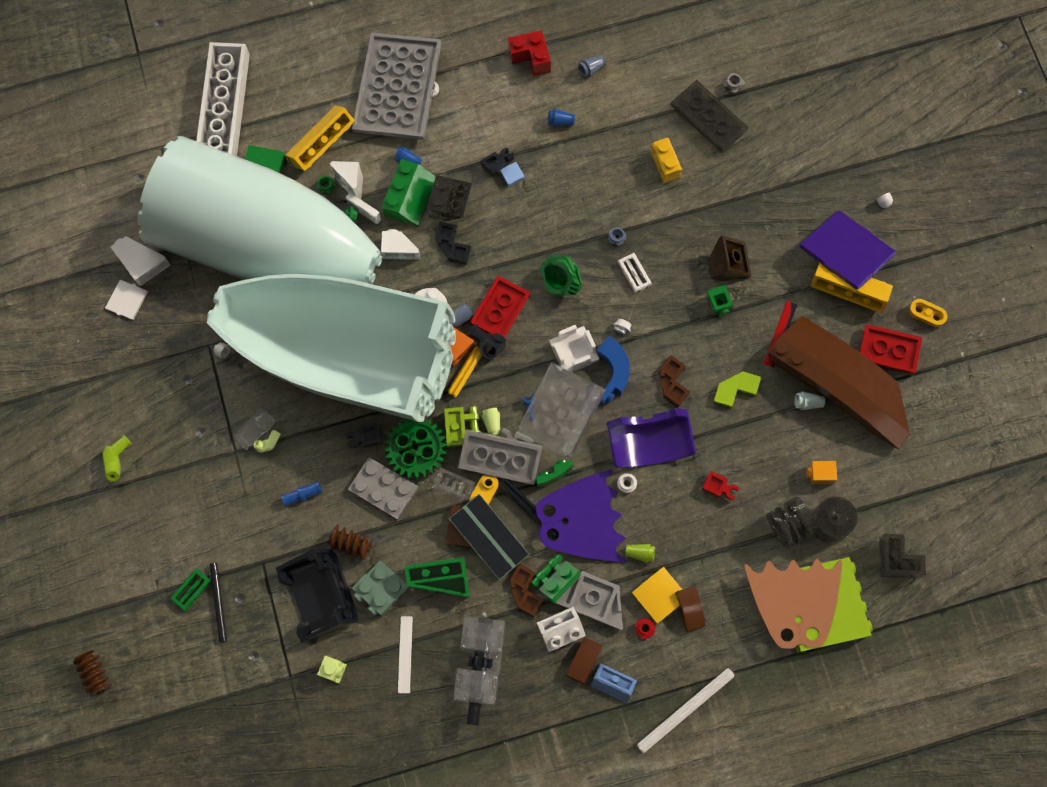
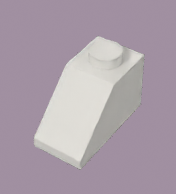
M394 229L382 231L381 254L383 259L420 260L419 249L402 232Z

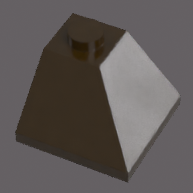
M723 235L720 236L708 259L711 278L728 281L752 277L746 243Z

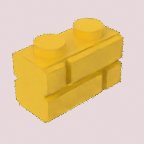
M669 138L653 142L650 153L663 183L679 179L682 168Z

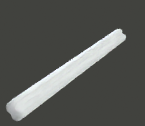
M729 668L724 670L637 744L639 750L645 753L734 678L733 672Z

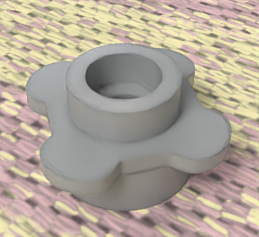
M731 73L727 80L723 81V86L728 87L731 93H737L738 89L745 84L744 80L735 73Z

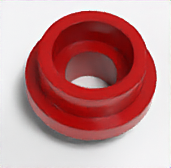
M641 619L635 626V632L640 638L648 639L654 635L655 625L650 619ZM643 625H647L649 627L648 632L642 631Z

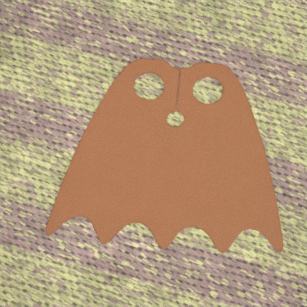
M818 559L814 561L808 570L801 569L792 560L784 571L777 570L768 561L761 573L754 572L745 564L746 574L757 607L770 635L779 647L790 649L803 644L813 648L823 645L828 636L837 604L842 569L841 560L830 570L825 569ZM796 616L802 618L801 623L795 621ZM811 627L816 628L819 632V637L816 640L808 639L806 636L807 629ZM786 628L792 630L794 634L793 639L788 642L781 638V632Z

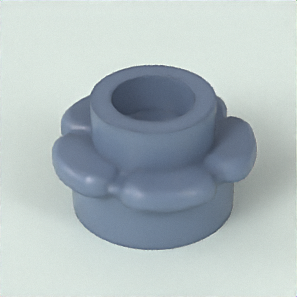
M613 228L608 233V240L611 244L621 245L626 240V233L621 228Z

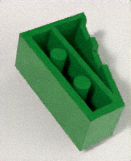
M465 557L404 566L407 586L470 597Z

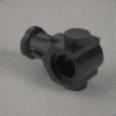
M474 324L466 336L477 342L481 354L491 361L505 349L506 339L498 333H485L478 328L477 324Z

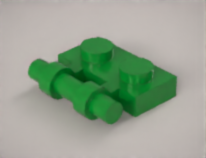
M558 553L553 559L550 558L547 561V565L541 572L538 571L535 574V578L531 581V584L535 587L542 582L543 586L539 590L554 603L581 575V572L568 561H565L560 566L559 563L563 558ZM554 569L556 572L548 579L547 576Z

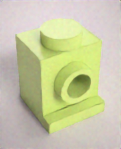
M324 656L317 675L340 684L347 664Z

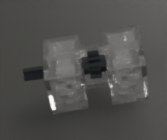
M464 616L460 647L463 652L474 653V657L469 656L468 667L473 668L472 670L457 668L453 700L456 703L469 704L467 724L479 726L481 706L494 708L497 706L506 635L505 621Z

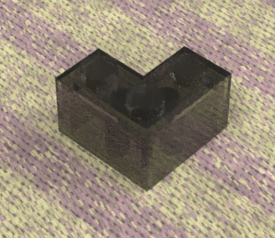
M883 534L879 538L880 577L920 579L926 575L925 555L905 554L904 534Z

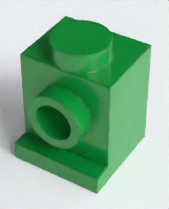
M722 285L707 290L705 297L708 300L713 315L718 314L719 317L728 315L733 307V303L726 286Z

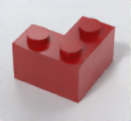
M543 30L507 38L512 64L529 60L533 76L551 72V60Z

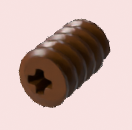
M337 524L329 538L328 545L331 544V549L334 550L338 547L339 552L345 550V554L350 555L352 553L355 558L360 555V559L365 560L370 552L373 539L368 542V535L361 539L360 532L354 537V530L346 534V527L339 531V525Z
M95 650L85 652L73 660V663L78 665L76 667L77 672H81L79 678L85 679L82 682V685L87 687L85 692L91 694L90 696L103 693L112 686V684H105L109 679L108 676H101L106 670L98 669L103 662L96 663L100 655H93L92 653Z

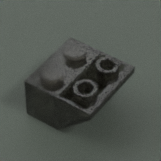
M436 175L427 206L428 217L444 221L463 218L472 183Z

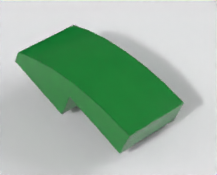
M566 459L559 460L553 465L554 473H550V471L539 473V476L536 477L537 488L552 484L564 477L573 469L572 461L567 462Z

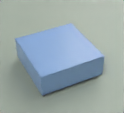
M517 162L500 170L508 187L525 179Z

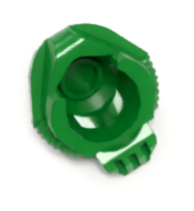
M552 255L542 262L540 273L548 293L556 297L577 295L582 287L580 270L571 260L570 256Z

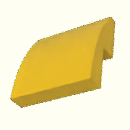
M663 567L632 593L658 624L680 606L675 592L682 590V588Z

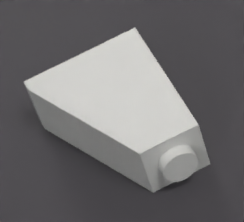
M127 236L118 239L111 246L114 253L139 286L171 266L163 255Z

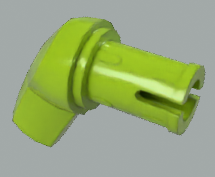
M125 435L112 446L106 445L103 450L105 475L107 480L111 482L120 479L121 465L119 454L132 445Z

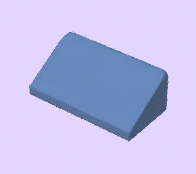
M600 663L591 687L628 703L637 680Z

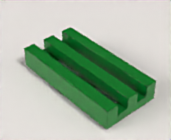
M196 568L171 596L170 600L186 612L212 581ZM199 575L200 577L197 579V581L189 588V590L184 594V596L178 601L177 598L183 593V591L189 586V584L196 578V576ZM203 580H205V581L203 582V584L197 589V591L191 596V598L183 605V603H184V602L187 600V598L193 593V591L200 585V583H201Z

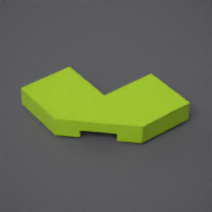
M741 372L719 383L713 403L732 408L737 391L756 396L761 377Z

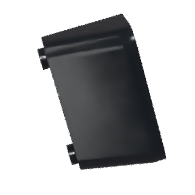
M311 549L276 567L279 582L285 586H291L303 620L302 623L297 625L296 630L301 643L308 642L357 622L358 614L338 557L332 549Z

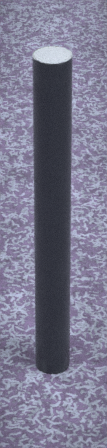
M211 563L209 565L219 643L227 642L218 564Z

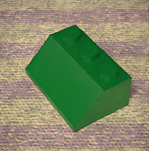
M401 159L382 205L384 216L418 227L437 177L419 164Z

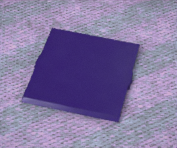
M836 211L799 244L803 251L857 290L896 255L894 249L841 211Z

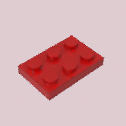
M497 276L470 321V325L477 324L478 328L485 333H498L506 338L529 299L531 292Z
M866 324L859 352L879 367L914 375L917 369L923 337Z

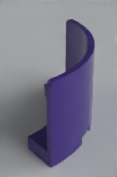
M675 408L652 414L653 418L644 420L642 416L620 417L607 422L615 467L648 466L695 455L696 449L688 409Z

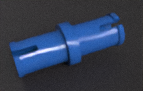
M318 481L305 487L300 486L295 491L281 495L285 507L301 500L304 502L308 497L322 493V488Z

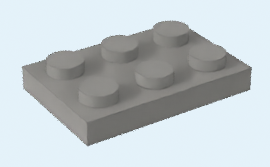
M368 457L348 490L398 520L416 493L418 486Z

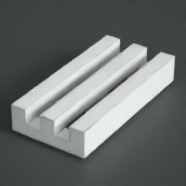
M352 193L346 196L349 206L357 208L360 214L375 224L380 222V213Z
M635 253L618 260L617 263L635 294L646 287L652 286ZM630 259L633 260L641 276L643 277L645 281L644 284L642 283L634 267L632 266ZM624 262H626L628 268L630 269L632 275L634 276L639 286H636L634 280L632 279L630 273L624 265Z

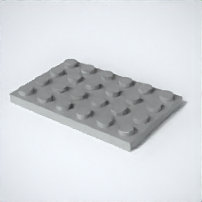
M371 33L354 116L355 122L352 126L353 132L424 140L442 45L441 39Z

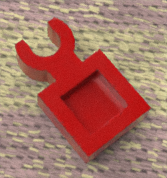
M710 471L702 490L719 498L723 493L728 500L734 501L735 497L730 495L729 491L735 490L738 492L739 487L737 485H727V478Z

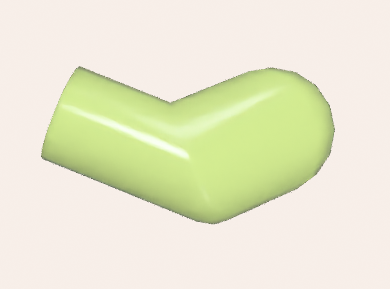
M272 430L267 440H256L254 442V449L260 453L274 449L281 434Z

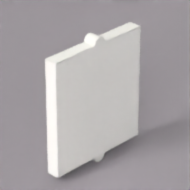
M120 280L105 309L116 313L119 317L124 316L134 320L148 291L137 287L135 284H129Z

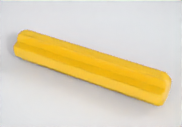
M474 347L448 389V394L452 397L458 396L480 360L482 354L479 347Z

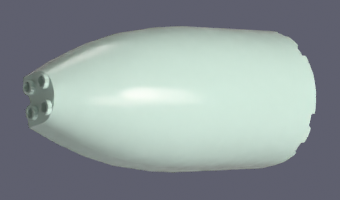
M177 136L175 142L170 141L164 147L163 156H158L154 162L142 192L140 202L143 203V208L138 213V225L141 226L139 236L144 242L243 280L269 275L306 274L338 277L373 284L376 277L373 271L382 262L383 256H381V251L343 211L325 197L272 169L184 136Z
M306 274L269 275L219 286L213 298V302L216 303L215 307L207 314V324L225 342L248 361L268 374L326 398L418 422H423L425 416L429 417L432 414L435 400L439 401L453 359L451 345L455 344L456 331L453 330L452 323H455V315L447 302L356 280Z

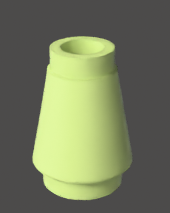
M497 408L483 410L481 417L488 433L495 436L501 435L500 412H498Z

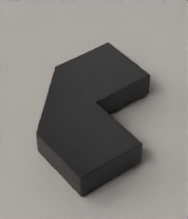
M439 221L435 241L448 261L467 265L471 246L454 242L458 229L457 225Z

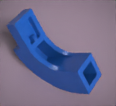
M610 336L597 349L598 357L609 365L613 374L611 381L597 398V403L601 406H604L606 402L609 404L616 394L620 397L622 396L627 387L630 373L629 360L624 349Z

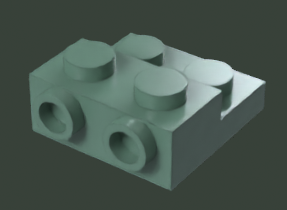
M381 560L352 587L355 591L353 595L361 603L365 600L369 604L367 608L375 616L379 613L382 617L409 588Z

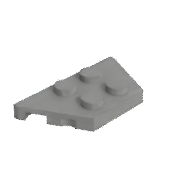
M584 571L581 572L580 577L554 603L567 609L574 607L576 613L620 631L623 629L620 586Z

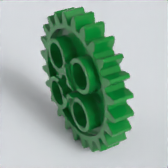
M405 418L404 425L398 422V429L392 427L394 434H387L391 440H385V444L389 446L384 448V451L389 453L385 456L386 460H391L389 466H395V473L401 470L400 475L402 477L408 473L409 479H411L412 475H415L418 480L420 474L426 478V472L428 471L433 475V468L440 469L437 463H444V459L441 456H447V453L442 450L447 448V444L442 443L446 440L445 436H440L443 433L442 430L436 431L437 424L430 426V420L426 423L414 420L409 422ZM424 432L427 434V437L423 440L417 438L419 433ZM401 439L409 440L405 446H400L399 441ZM414 445L418 446V451H414ZM426 450H431L433 455L426 458L423 456V453ZM408 456L415 458L411 464H406L404 461Z

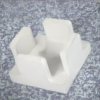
M576 325L559 331L558 337L549 340L564 376L599 361L596 345L589 330L586 331L584 326L577 329Z

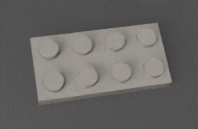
M467 429L458 468L534 485L543 446Z

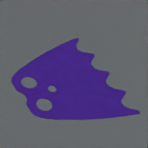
M609 469L570 483L545 496L537 503V517L543 523L539 531L540 540L545 546L556 551L585 558L614 562L627 561L616 551V546L624 541L625 537L617 533L613 528L614 522L622 515L610 507L611 499L618 494L617 490L606 485V478L612 473V470ZM548 504L555 507V514L551 517L546 516L543 512V508ZM567 518L569 520L568 524H563L561 522L562 519ZM553 528L558 531L559 537L557 540L551 541L547 538V531Z

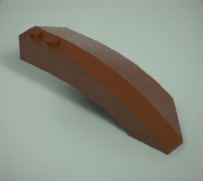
M801 316L778 338L768 351L770 362L816 390L858 421L866 430L899 450L909 437L910 432L899 383L866 356L827 330Z

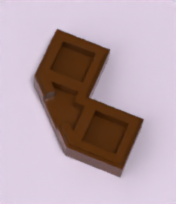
M670 355L659 369L662 394L665 399L679 408L690 394L689 390L676 382V379L686 366Z
M518 564L509 580L516 607L535 618L544 602L542 598L527 591L536 572Z

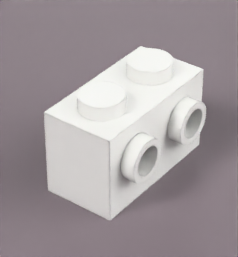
M574 607L537 622L549 652L586 636Z

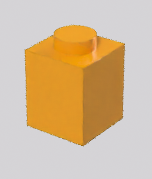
M812 461L806 469L807 479H810V484H834L837 481L836 461Z

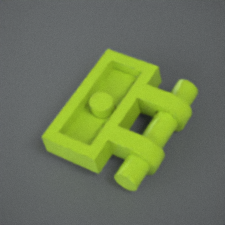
M476 406L469 407L470 414H464L463 407L444 409L448 448L463 446L466 433L465 422H471L472 431L481 432L478 425L480 415L477 413Z

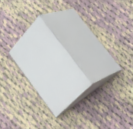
M332 161L330 167L335 180L348 193H352L361 199L363 175L359 162Z

